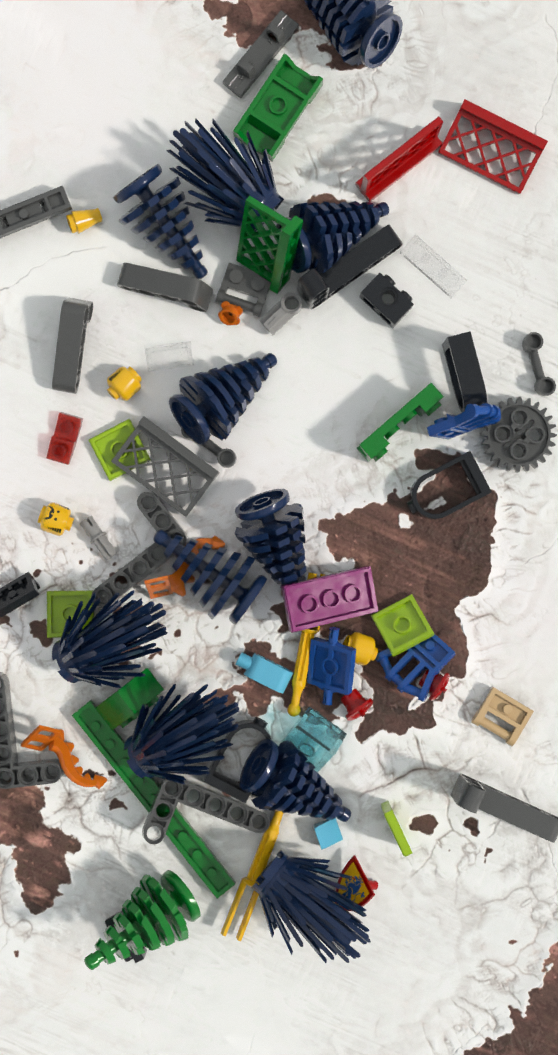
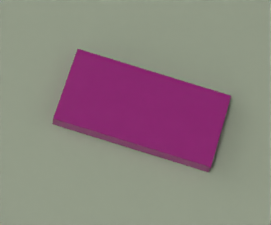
M368 565L281 586L289 632L291 633L378 612L371 566Z

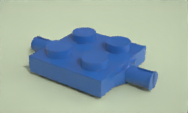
M336 627L329 628V640L314 637L311 639L307 683L315 685L324 691L322 704L332 705V696L335 692L344 695L351 694L353 686L356 648L338 642L340 629Z

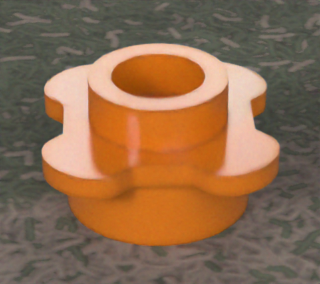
M223 301L221 304L222 310L218 313V317L226 325H238L240 323L239 316L243 313V309L240 306L230 304L228 301Z

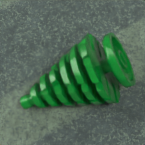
M167 870L161 876L160 885L155 878H151L148 874L144 875L140 880V887H136L131 893V900L127 899L122 905L124 915L117 913L114 916L113 921L116 930L111 925L107 927L103 932L107 943L99 938L95 943L96 951L85 957V965L88 969L94 970L103 961L107 965L116 962L114 953L122 960L131 956L129 949L135 955L145 953L143 946L153 951L161 947L160 943L168 946L175 943V940L183 941L188 939V928L185 919L194 922L201 915L194 896L181 878L173 871Z

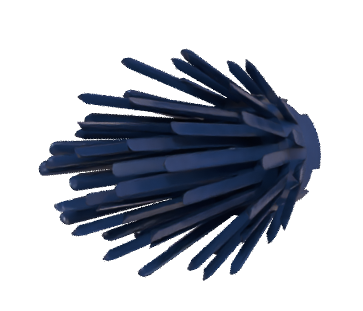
M196 118L195 123L199 127L198 132L187 121H185V126L192 132L189 133L184 128L180 129V133L177 130L173 131V135L183 146L180 147L174 140H169L179 150V156L172 150L166 151L193 173L181 166H176L177 169L174 167L169 169L211 198L193 190L188 191L190 195L222 209L219 210L199 202L195 204L190 202L183 203L207 211L205 216L211 218H207L206 222L241 227L245 201L249 196L272 210H277L283 202L284 198L276 190L267 150L265 148L263 151L264 156L260 161L248 130L246 133L249 140L247 147L253 161L244 144L240 143L237 137L234 138V142L240 151L239 153L214 119L212 124L218 132L213 127L210 128V131L224 149ZM252 208L256 215L260 216L259 212ZM251 223V227L253 228L254 232H256L257 229L255 228L254 224Z
M134 590L129 592L120 601L117 600L113 603L120 595V593H115L87 626L82 629L100 603L101 598H98L90 608L96 597L95 592L81 613L83 601H80L73 618L71 619L69 615L66 620L61 639L52 648V660L56 659L61 669L58 673L71 683L85 681L98 686L103 684L115 688L122 687L119 684L101 679L119 680L126 679L124 676H146L143 673L103 671H124L140 668V664L110 665L140 658L162 650L161 648L150 649L155 647L156 643L135 649L132 648L168 633L166 632V627H163L165 625L159 622L146 627L153 621L166 615V611L161 610L151 616L152 613L163 608V605L161 603L155 605L154 602L150 601L137 609L143 603L142 598L138 601L131 600L109 616L134 594Z
M173 684L165 697L163 695L159 697L146 721L149 707L145 708L144 704L142 705L134 733L127 738L124 744V750H128L130 758L127 760L129 767L140 778L145 776L150 777V779L159 777L180 784H185L184 781L186 779L184 776L170 773L210 774L208 771H203L209 769L207 766H185V764L223 760L225 756L221 755L189 759L233 745L230 742L226 743L228 739L216 742L212 739L238 729V723L232 725V721L235 719L230 717L239 712L238 703L234 702L226 707L225 703L228 701L227 697L229 695H224L221 698L214 697L204 704L205 701L217 693L216 689L209 695L201 698L200 694L208 687V684H206L197 692H191L174 707L181 698V695H177L155 722L156 717L176 688V684Z
M280 850L276 854V858L267 865L257 878L256 882L259 885L255 883L251 887L259 894L271 937H273L274 930L278 926L292 956L293 950L289 943L291 938L280 919L281 917L299 946L303 947V942L292 924L325 963H327V959L320 949L331 960H334V955L325 945L335 955L338 954L346 963H349V959L346 956H351L353 959L359 958L360 953L349 944L357 939L362 944L370 943L369 935L365 933L369 932V929L361 924L363 923L361 920L347 910L351 909L365 917L367 916L364 913L366 909L323 883L343 891L347 889L346 886L318 876L315 873L336 879L339 877L350 879L352 876L326 870L329 867L328 865L319 864H328L331 860L288 856Z

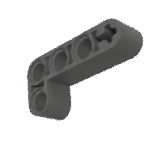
M123 263L117 286L122 289L180 302L191 309L201 312H207L213 293V288L202 280L131 263Z
M70 297L63 301L52 380L53 390L74 394L78 391L86 328L93 312L92 301Z

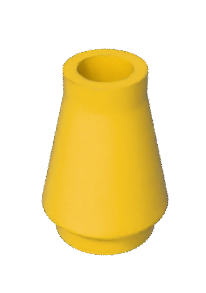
M98 208L71 211V214L66 215L72 233L78 232L79 234L93 225L102 222V216Z

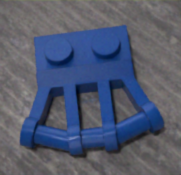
M483 403L481 406L468 404L465 411L456 416L447 414V417L435 420L434 425L427 427L429 436L451 439L472 430L498 423L501 420L500 408L488 403Z
M435 634L431 638L406 650L407 653L394 667H392L388 659L392 656L389 649L379 652L375 658L377 662H380L386 674L385 678L389 682L393 681L401 693L406 692L416 696L422 702H425L434 677L456 655ZM415 658L419 664L403 679L399 672ZM425 668L429 671L422 689L411 685Z

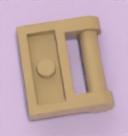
M492 686L479 710L473 716L471 723L476 726L481 725L506 740L505 743L513 746L534 711ZM489 711L514 726L513 730L509 732L485 717L486 713Z

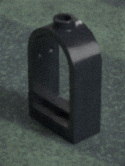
M471 331L447 337L442 347L455 397L461 412L465 411L468 404L481 406L483 403H487L485 384Z
M471 451L419 477L411 487L410 501L406 502L412 515L417 513L427 519H439L490 494L492 491ZM459 462L476 495L439 514H431L423 510L417 501V490L420 484L427 478Z
M255 717L254 720H242L238 722V729L227 733L225 739H228L226 743H229L235 733L244 728H254L260 731L266 739H271L270 733L266 728L268 723L259 717ZM227 747L219 749L216 756H223ZM220 760L212 761L208 769L210 774L205 775L204 782L246 803L251 792H245L241 789L240 783L215 771Z

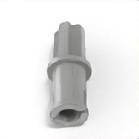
M89 516L88 520L84 519L80 526L90 537V543L95 544L105 560L115 556L116 550L105 536L107 533L102 532L92 516Z

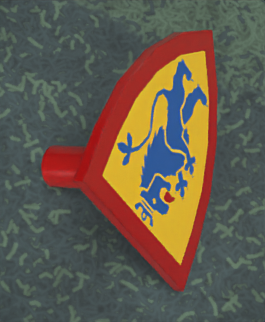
M354 855L341 872V874L352 877L350 879L339 877L337 882L346 886L347 889L343 891L336 888V891L363 907L375 896L373 890H377L378 882L367 879L359 861Z

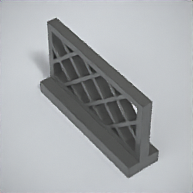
M145 416L142 417L136 429L111 461L185 517L188 516L220 473ZM140 431L148 436L149 446L136 448L135 438ZM151 439L159 445L152 446ZM132 443L133 449H128ZM163 447L167 450L168 460L155 462L153 449ZM150 449L152 463L138 464L136 451ZM133 452L135 465L125 466L119 462V459L124 453ZM170 453L177 459L171 460ZM183 462L186 466L187 474L173 476L171 463ZM168 463L170 477L157 478L155 465ZM152 466L154 479L143 480L140 477L139 467ZM189 467L196 473L189 474ZM131 468H136V473H137V474H135V473H134L133 471H131L130 469H131ZM200 475L207 480L201 489L192 490L190 476ZM187 477L189 490L176 492L174 479ZM171 479L173 493L162 494L159 491L157 481ZM149 482H155V488ZM193 492H198V494H197V495L195 496V498L193 499V494H192V493H193ZM190 493L191 503L184 510L177 505L176 495ZM166 496H173L174 502Z

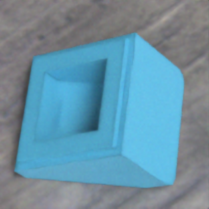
M336 818L313 824L321 850L343 840Z

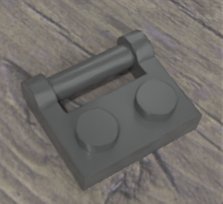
M229 263L215 302L222 304L223 301H228L230 304L240 306L244 310L253 312L254 316L260 317L271 282L250 269ZM229 288L258 298L255 304L226 293Z

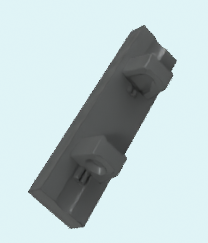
M280 10L225 77L223 85L239 98H242L298 30L299 24ZM269 35H274L277 42L270 38Z
M63 185L0 210V238L72 210Z

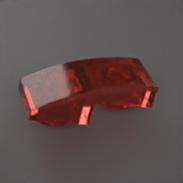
M64 412L59 413L55 432L51 437L47 459L67 465L70 464L83 418Z

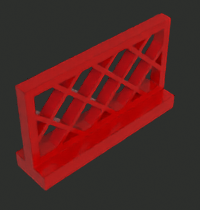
M464 99L438 153L521 194L548 141ZM461 117L471 122L473 130L460 134L458 123ZM484 129L491 131L493 141L481 144L477 132ZM456 130L457 136L451 137ZM474 133L478 146L465 150L461 137ZM495 134L501 136V138L496 139ZM456 139L459 140L461 152L452 154L445 150L448 142ZM506 139L511 141L514 151L501 155L498 142ZM495 144L498 156L485 160L482 148ZM516 144L522 148L517 150ZM479 149L483 162L473 165L468 161L466 153ZM528 150L535 154L531 163L522 165L519 152ZM515 154L519 167L506 171L503 158ZM500 160L503 172L496 175L489 173L487 163ZM484 165L485 170L479 168V166ZM529 167L525 174L523 168ZM520 170L523 180L519 187L510 183L507 174ZM504 175V176H505V180H503V179H501V178H499V177Z
M439 116L356 182L355 185L369 202L442 146L443 143L438 138L443 120Z

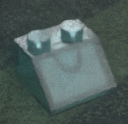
M309 706L298 718L282 742L286 740L291 741L306 756L308 760L305 762H311L315 766L314 770L318 772L336 754L347 733Z

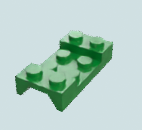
M284 53L233 130L234 137L248 145L249 140L246 135L248 130L256 151L264 156L263 151L266 148L269 160L273 161L307 105L311 104L323 86V78L311 76L300 69Z
M430 383L359 444L356 449L368 462L372 459L375 462L388 452L386 447L390 443L387 440L400 429L397 426L400 422L406 424L416 414L420 417L425 413L427 416H430L442 405L439 401L444 396Z

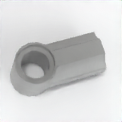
M294 292L286 293L259 321L274 335L294 315L301 311L302 301L300 296ZM290 298L298 301V306L293 310L285 307V302Z

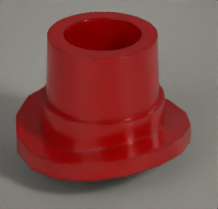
M428 670L425 672V674L419 681L418 685H420L421 687L425 682V679L429 672ZM445 673L444 676L437 674L434 677L429 689L431 696L428 699L430 701L435 700L442 692L445 693L447 691L446 686L450 678L449 673Z
M353 689L351 694L344 695L341 698V702L348 712L345 716L348 721L365 716V713L373 704L371 698L366 700L357 689Z

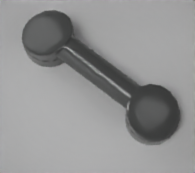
M531 332L524 337L522 347L525 352L529 353L535 374L534 390L541 396H549L554 393L556 383L552 378L545 377L538 350L543 346V337L537 332Z
M181 428L182 435L186 439L192 440ZM210 439L205 444H202L217 456L218 463L222 467L230 468L236 463V454L231 449H222Z

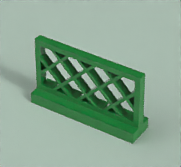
M251 196L245 201L236 261L271 282L270 290L276 294L290 280L303 220L295 215L290 221ZM252 208L257 210L260 216H257ZM273 221H275L282 227L280 229H277ZM261 222H265L269 230H265ZM251 223L254 224L255 228L257 229V232H254L253 228L250 225ZM270 236H273L278 244H274ZM258 237H262L266 245H263ZM248 239H251L255 246L252 247ZM267 251L272 253L273 259H271ZM256 252H259V253H260V255H261V257L263 258V260H260V259H259V257H258V255L256 254ZM245 253H248V255L250 256V258H251L252 260H250L249 258L245 257L244 254H245ZM267 265L271 272L266 270L264 266Z

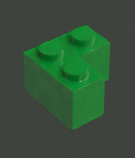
M148 668L141 672L146 676L134 677L95 708L111 730L119 725L124 728L131 721L139 717L143 704L144 706L151 707L159 699L157 695L164 689Z

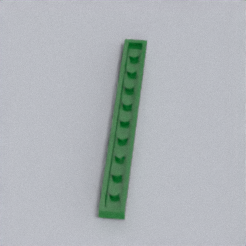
M90 700L72 715L73 718L149 812L159 784L154 778L150 779V777L146 776L140 778L131 770L127 763V760L130 758L128 750H124V740L115 729L111 730L95 709L97 706ZM162 803L157 806L156 814L162 817L168 813L167 804ZM176 807L166 835L218 899L233 887L236 882Z

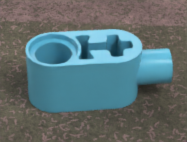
M241 652L235 664L245 669V676L282 694L293 675L291 670L256 653L251 657Z

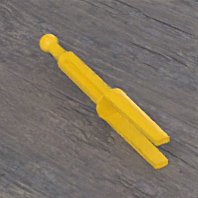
M308 572L307 580L316 578L317 574ZM320 626L301 630L292 679L291 704L287 708L288 714L292 717L298 716L301 711L299 703L301 693L306 685L311 639L314 638V634L319 632Z
M275 811L269 828L263 833L247 877L242 878L221 930L223 936L227 935L246 885L251 887L255 883L259 885L256 880L266 868L278 837L280 821L284 814L282 811ZM256 891L252 893L236 936L238 941H241L258 899L259 894Z

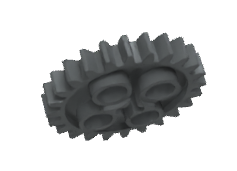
M521 397L516 399V403H514L512 398H508L507 406L503 401H500L498 404L501 420L498 423L485 426L486 431L480 433V436L486 437V440L481 445H488V449L484 453L493 454L490 461L499 460L498 468L506 464V471H510L512 466H514L515 473H518L522 466L524 471L527 472L529 471V464L534 469L537 468V460L541 463L546 462L543 454L551 455L552 452L548 447L556 445L550 441V438L557 436V434L551 433L550 430L556 427V424L548 423L552 419V415L545 417L544 414L547 408L539 410V402L532 406L531 398H528L524 403H522ZM516 412L523 415L524 421L522 424L515 423L513 416ZM530 420H533L534 423L520 435L521 438L512 442L504 450L503 446L516 435V432L525 427ZM499 428L507 432V438L504 441L498 439L496 435ZM531 429L539 432L540 438L538 441H533L530 438ZM515 445H519L523 449L521 457H516L513 454V447Z

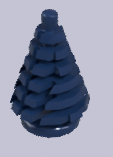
M304 0L305 5L312 11L313 17L319 22L321 29H325L326 36L330 39L336 51L342 56L341 58L345 63L352 66L355 64L358 66L363 63V65L371 69L379 67L389 58L399 42L403 22L401 17L393 13V6L388 5L392 2L390 0Z
M157 164L113 196L117 203H122L133 195H137L141 200L140 204L128 211L129 213L123 215L119 222L126 225L142 215L144 211L149 210V215L145 216L130 230L135 234H139L150 227L152 223L157 222L159 226L152 229L142 239L147 243H151L159 236L166 234L167 237L158 243L155 249L163 252L174 245L176 249L166 257L172 261L182 257L183 261L179 266L184 270L190 267L196 279H202L207 275L208 270L199 261L203 257L201 249L196 252L192 250L199 243L197 235L187 240L184 239V236L194 228L192 220L178 229L175 226L190 214L188 206L175 212L173 216L169 217L167 215L168 212L185 200L184 192L181 191L163 205L159 203L161 199L165 198L181 184L179 177L166 183L156 190L155 193H152L149 188V183L162 173L160 165Z
M324 201L321 204H318L319 202L294 205L293 208H290L289 217L286 218L291 221L296 215L303 220L292 271L302 273L308 269L316 268L318 273H324L329 270L332 265L350 250L352 244L356 245L362 237L367 235L370 229L379 223L381 217L389 214L388 204L381 202L374 206L371 202H362L360 204L354 201L335 204ZM278 223L276 225L277 229H280L282 227Z
M268 353L262 359L255 357L248 359L249 362L245 360L236 363L235 366L228 364L220 369L214 368L208 372L196 373L194 377L186 376L181 378L179 387L182 394H175L170 397L169 406L174 418L183 431L198 444H205L211 436L210 433L221 440H226L231 429L239 421V417L247 409V405L254 399V393L260 390L262 382L268 378V369L277 364V358L274 354Z
M273 489L252 496L235 508L237 518L243 520L240 523L242 528L236 527L235 535L240 542H243V546L247 551L252 553V556L256 558L255 560L265 565L262 568L271 574L274 582L281 584V588L282 585L306 580V577L303 576L307 571L306 565L303 562L305 560V550L303 547L305 535L301 533V531H304V520H302L304 512L301 504L287 505L290 500L288 490Z
M163 530L157 531L153 541L166 548L163 554L167 560L171 554L177 557L172 565L174 570L177 572L183 562L189 565L181 577L185 584L195 570L201 574L190 589L193 596H195L206 579L212 581L199 601L202 608L205 607L219 587L223 589V592L208 612L211 619L219 613L230 596L237 600L238 603L229 616V620L236 624L267 581L264 575H258L248 588H244L239 584L256 558L248 556L232 579H230L227 575L241 556V553L234 552L219 571L215 566L227 549L220 547L210 562L207 563L203 558L212 547L211 544L205 543L196 555L192 552V549L197 544V540L191 539L186 546H183L180 542L184 536L176 535L172 539Z
M270 738L264 739L252 750L243 766L239 781L242 790L248 793L252 792V795L257 796L251 799L255 807L263 810L269 809V811H282L289 814L298 812V815L301 816L309 815L310 817H322L327 820H333L337 817L342 822H347L350 819V809L341 806V798L334 794L333 788L314 770L315 766L311 762H305L308 759L291 741H283L278 747Z

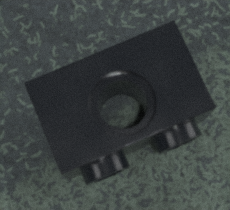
M379 273L360 293L359 298L388 325L394 328L412 309L414 304L411 301L413 299L406 291L402 290L400 292L394 286L396 283L387 274L383 276ZM390 294L393 296L394 302L386 304L383 302L382 296Z

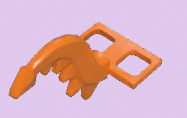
M217 536L196 539L198 542L192 549V552L197 555L199 553L198 549H202L205 543L211 544L213 550L225 547V543ZM183 562L177 572L175 571L173 574L145 580L150 598L170 595L173 592L182 597L185 596V583L181 580V577L189 565ZM191 575L186 583H193L195 577ZM165 581L164 583L150 585L151 583ZM165 589L168 590V591H165V592H161V593H156V594H154V592H156V591L165 590Z
M39 725L21 743V747L43 751L49 745V751L57 754L64 774L77 785L100 789L107 782L106 777L96 774L93 779H91L89 773L82 776L83 768L81 766H74L79 762V758L71 754L74 744L64 741V731L62 729L58 730ZM40 731L52 732L50 736L38 734ZM30 741H37L43 744L40 746H35L28 743Z

